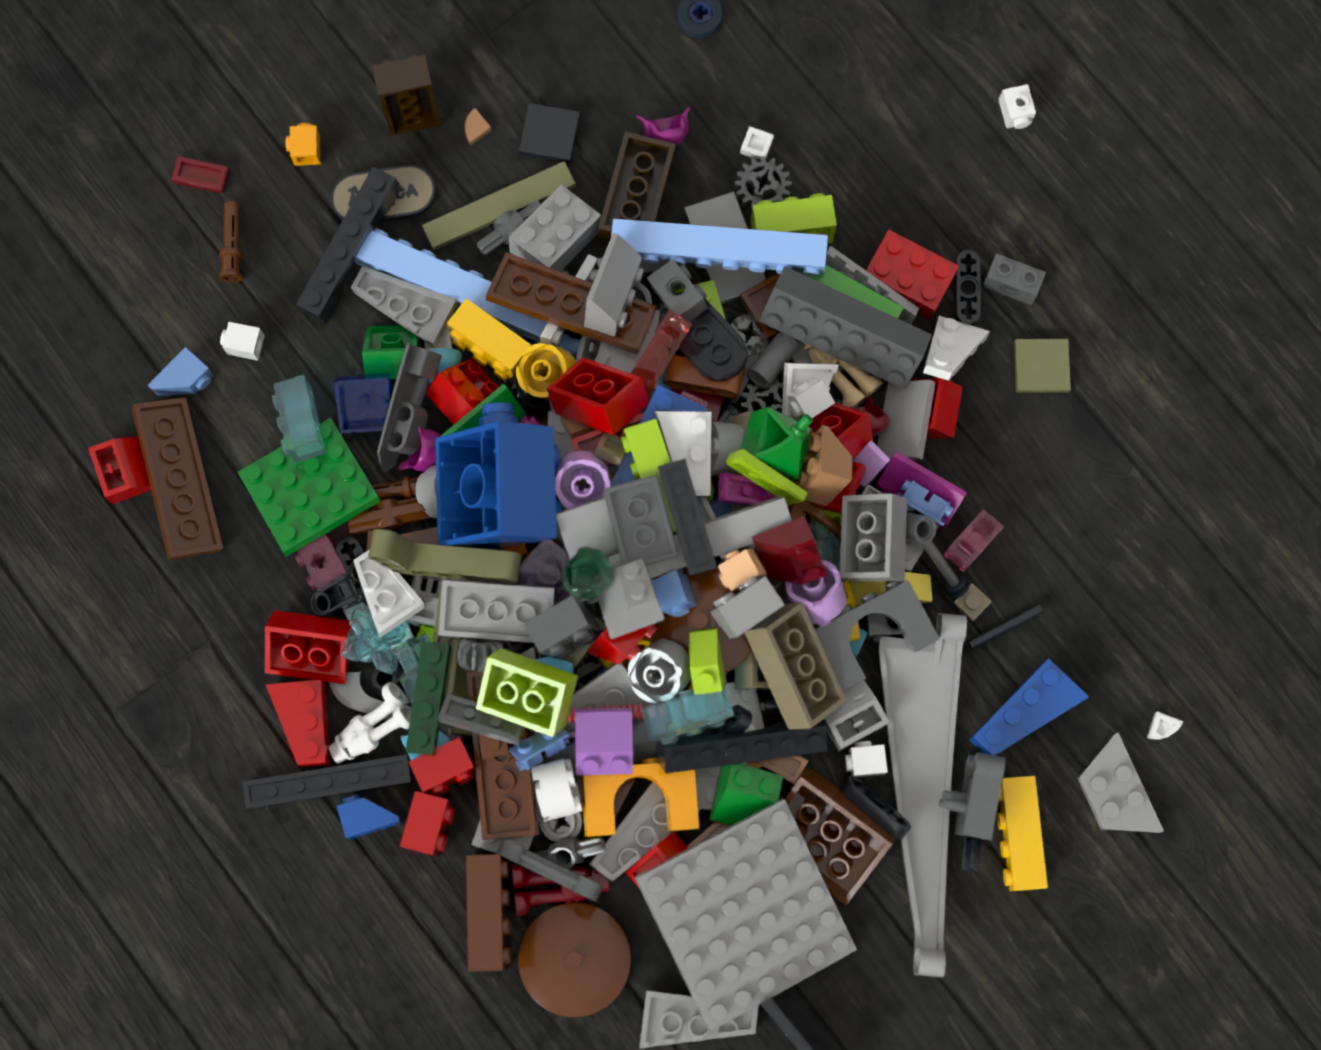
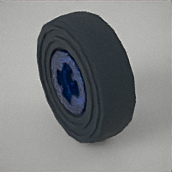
M682 0L677 12L679 26L684 33L691 37L699 39L710 37L717 32L722 24V5L718 0ZM698 11H703V19H697Z

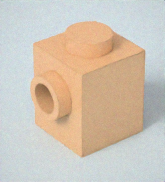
M746 549L741 553L738 550L733 551L723 557L724 563L718 565L721 571L719 578L726 588H730L731 591L738 590L737 588L754 576L759 579L767 574L754 549Z

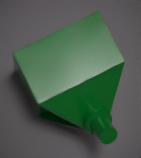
M770 407L751 412L740 450L744 449L788 480H798L808 448V441L813 430L809 428L813 419L809 415L804 414L799 421H796Z

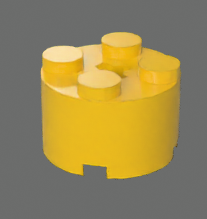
M543 343L534 344L528 347L520 356L522 358L516 368L517 381L520 387L530 395L550 400L546 388L576 363V360L564 348Z

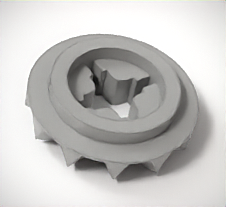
M742 314L733 320L731 326L746 342L745 334L741 332L747 331L750 325H752L753 333L757 334V336H752L746 347L748 355L758 354L760 350L768 345L769 340H765L750 315Z
M540 812V828L544 835L554 842H559L567 836L576 837L581 831L583 819L580 812L566 816L565 821L569 825L563 824L558 829V819L545 822Z

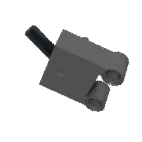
M976 752L975 755L968 754L961 792L944 790L942 798L939 800V807L958 812L954 835L965 837L962 869L968 874L979 871L982 840H992L1001 783L1005 770V757Z

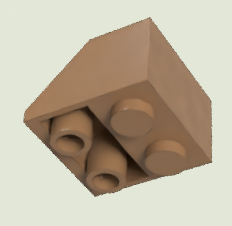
M822 425L809 438L799 479L795 480V484L808 492L805 498L806 501L827 506L851 482L852 456L829 427Z

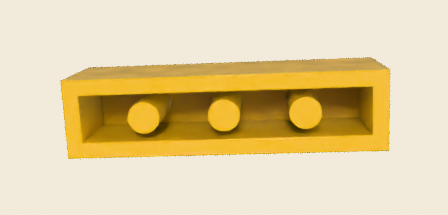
M1035 776L1002 778L998 800L1001 813L997 814V823L999 830H1003L1004 841L1000 842L1001 856L1006 858L1007 869L1003 870L1004 884L1009 886L1010 892L1046 889L1048 886Z

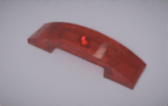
M671 310L664 317L654 337L631 374L642 378L647 396L654 389L693 325Z

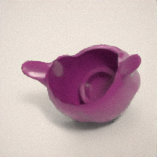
M688 107L682 114L669 118L646 120L641 116L636 117L642 121L646 137L674 143L677 146L683 142L688 133L687 114L691 107Z
M418 426L421 438L420 448L416 453L410 455L406 461L402 462L398 470L412 468L416 471H426L427 468L436 465L435 438L441 437V435L431 429L422 430Z

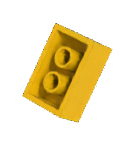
M467 298L447 322L449 335L453 339L451 341L453 345L461 351H465V349L474 354L473 359L484 367L488 364L495 369L494 374L505 382L513 377L517 365H519L522 358L520 356L531 346V344Z

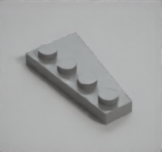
M646 991L640 1048L755 1034L759 1005L710 1031L692 996Z

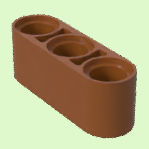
M673 355L669 356L663 383L676 389L737 398L744 370L733 379L722 382L712 381L700 374L686 357Z

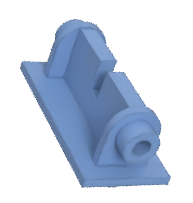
M906 480L901 488L906 491L904 495L900 492L898 493V496L907 498V510L911 512L914 509L918 510L924 516L931 517L936 525L939 523L943 526L946 520L942 516L949 517L954 509L949 506L950 502L936 494L932 495L929 502L926 501L924 498L929 490L914 480L912 482Z
M562 729L552 737L537 732L529 738L521 740L519 746L515 745L508 750L517 759L516 764L520 771L524 769L528 771L531 767L544 761L541 752L544 751L549 758L564 750L569 743L567 738L569 733Z

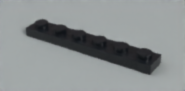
M408 755L242 781L245 808L247 810L412 783Z

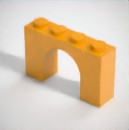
M657 758L642 759V764L633 765V774L581 775L585 837L616 834L614 797L620 785L631 778L648 779L661 789L666 803L668 831L699 829L695 770L665 774Z

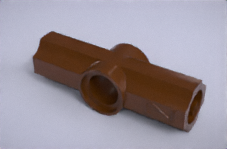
M417 498L400 501L398 499H386L348 520V526L351 535L373 531L374 529L392 531L402 528L405 524L431 520V517L424 512L426 509L422 504L418 503Z

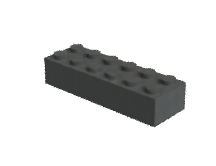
M784 266L759 319V322L903 389L907 386L924 357L932 336L928 332Z

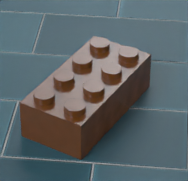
M501 854L466 856L468 972L506 970V964H511V947H506V936L511 935L510 918H505V907H510V890L505 889V879L510 878L509 862L504 861V857Z

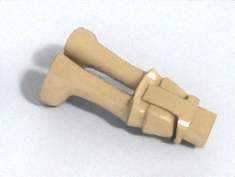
M804 343V350H808L812 363H839L858 384L859 389L837 369L831 381L843 396L841 405L849 408L857 407L864 398H868L883 384L879 377L869 375L856 366Z

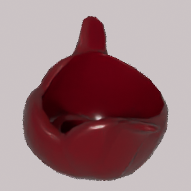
M871 396L866 398L865 406L860 408L850 407L869 415L873 437L883 433L889 426V415L885 414L879 406L874 405Z

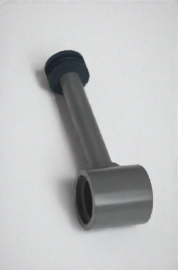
M907 513L906 540L917 542L924 547L946 579L945 589L952 598L963 596L969 590V584L962 575H955L933 543L932 539L936 534L935 521L929 516Z

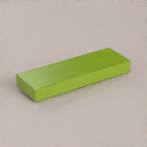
M744 449L730 453L725 461L727 465L775 497L783 496L787 505L802 502L807 496L808 492Z

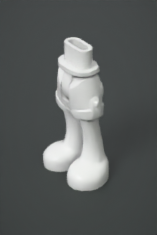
M392 682L385 684L382 688L384 702L365 716H355L349 722V725L335 737V742L329 745V751L337 764H341L346 759L352 760L355 756L369 753L378 746L381 738L397 728L409 729L412 708L407 706L409 699L396 684ZM393 712V717L374 728V725Z

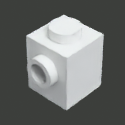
M1028 84L1002 90L999 103L1006 128L1015 127V129H1021L1030 125L1036 111Z
M228 322L227 330L224 329L222 331L220 344L223 345L222 348L228 355L259 360L265 335L260 328Z
M816 378L797 383L793 386V391L787 394L790 400L788 406L794 416L799 418L804 414L813 418L835 403L823 380Z
M871 741L855 743V747L849 750V755H845L846 771H851L853 777L885 775L887 773L885 746H872Z

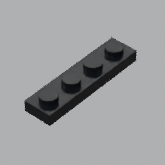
M686 459L658 466L689 575L717 568Z

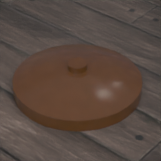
M719 568L689 575L688 569H684L682 573L688 577L697 606L690 608L689 613L680 617H674L662 612L665 620L654 623L657 630L650 637L651 643L660 638H665L678 643L690 654V631L718 628L726 674L738 667L749 656L752 648L745 633L728 640L710 611L716 608L714 605L716 600L730 592L735 595L739 591H731L730 588H726L719 578V573H721Z
M568 903L548 909L532 922L523 936L518 962L522 982L530 996L540 1006L557 1015L583 1017L604 1009L617 998L629 976L631 954L624 931L608 913L589 904Z

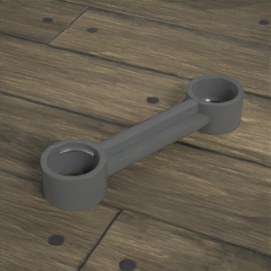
M505 838L502 839L496 851V854H501L504 858L594 902H597L603 886L549 861Z

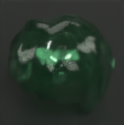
M588 546L578 548L576 555L568 561L563 569L562 581L569 594L579 599L592 600L599 597L610 587L614 578L613 567L610 559L603 551Z

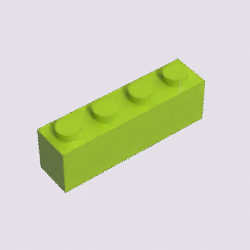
M653 419L624 429L626 436L621 437L625 452H632L635 462L631 463L630 466L635 480L658 475L672 532H675V524L658 466L671 463L657 420Z

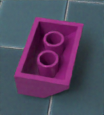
M895 451L875 489L883 494L898 495L900 492L904 495L906 491L901 489L906 480L910 482L914 480L929 490L924 498L926 501L929 502L932 495L936 494L950 502L949 506L954 508L949 517L942 516L946 520L943 526L939 523L937 524L936 530L940 528L944 531L967 492ZM916 509L913 510L919 515H924Z

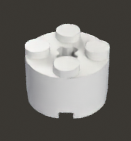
M570 758L531 767L533 781L536 780L537 782L535 783L537 800L545 822L582 811L578 784L575 783L574 770Z

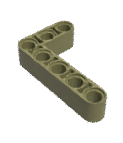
M374 529L372 531L368 558L393 572L402 574L517 584L522 555L501 550L413 543L396 532Z

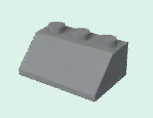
M613 233L587 297L584 327L614 337L618 328H623L628 315L625 309L627 305L632 306L636 291L633 290L635 284L640 285L645 269L641 268L642 257L619 234Z

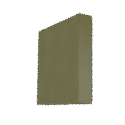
M1015 339L1016 393L1070 392L1068 339Z

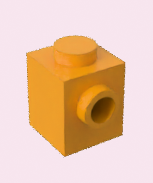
M300 123L297 126H290V136H286L287 152H290V157L295 166L321 165L320 134L316 125Z

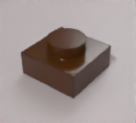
M478 734L482 759L511 754L508 750L511 748L510 743Z

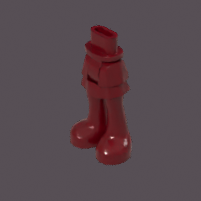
M511 864L513 889L556 883L533 871H527L521 865ZM573 865L569 869L603 886L601 892L609 891L608 879L593 867L588 869ZM562 885L557 889L514 892L516 917L527 915L529 909L536 905L553 902H566L568 904L572 901L577 903L586 899V897Z

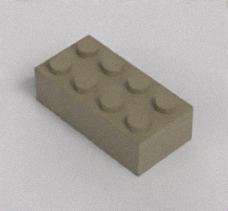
M803 602L784 604L783 607L744 632L788 729H810L847 701Z

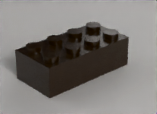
M412 54L406 56L405 59L396 61L383 60L376 65H372L379 100L391 136L442 126L425 55Z
M625 131L598 227L599 239L610 241L613 219L658 222L676 156V144Z

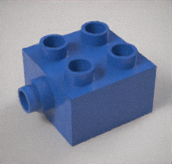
M488 403L483 405V417L479 418L478 427L435 438L438 545L495 550L557 538L558 523L556 513L562 511L560 502L556 499L555 473L560 464V451L557 445L554 444L553 426L518 423V418L513 416V404Z

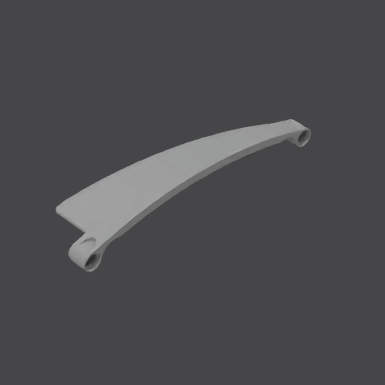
M938 613L935 631L940 639L917 652H911L904 638L882 637L879 640L878 651L884 710L890 722L886 728L896 809L911 825V829L901 840L915 932L914 975L944 977L945 973L944 921L950 810L939 807V800L942 798L944 790L951 791L961 655L967 630L966 615Z

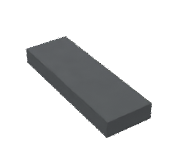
M447 693L438 716V722L519 746L525 729L524 726L476 709L477 702Z

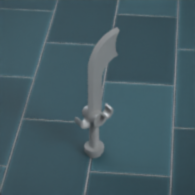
M361 671L348 672L346 684L329 682L335 697L351 709L368 714L384 702L374 699L364 692L361 686ZM393 712L383 719L389 720L393 717ZM440 723L439 731L446 734L451 741L458 737L462 739V736L451 735V726Z

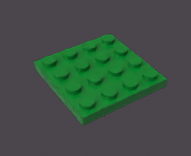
M331 418L238 471L240 478L286 557L381 501Z

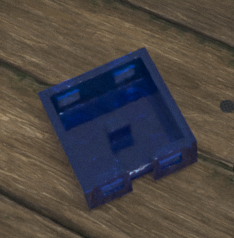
M390 373L336 377L334 388L340 434L383 431L390 405L388 399L392 395Z

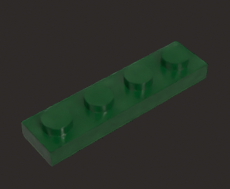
M422 641L405 750L407 753L435 756L440 727L438 716L443 706L451 645L448 643Z

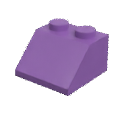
M632 708L575 709L576 775L633 774Z

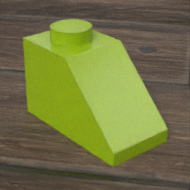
M718 628L690 631V671L694 695L722 692L727 681Z

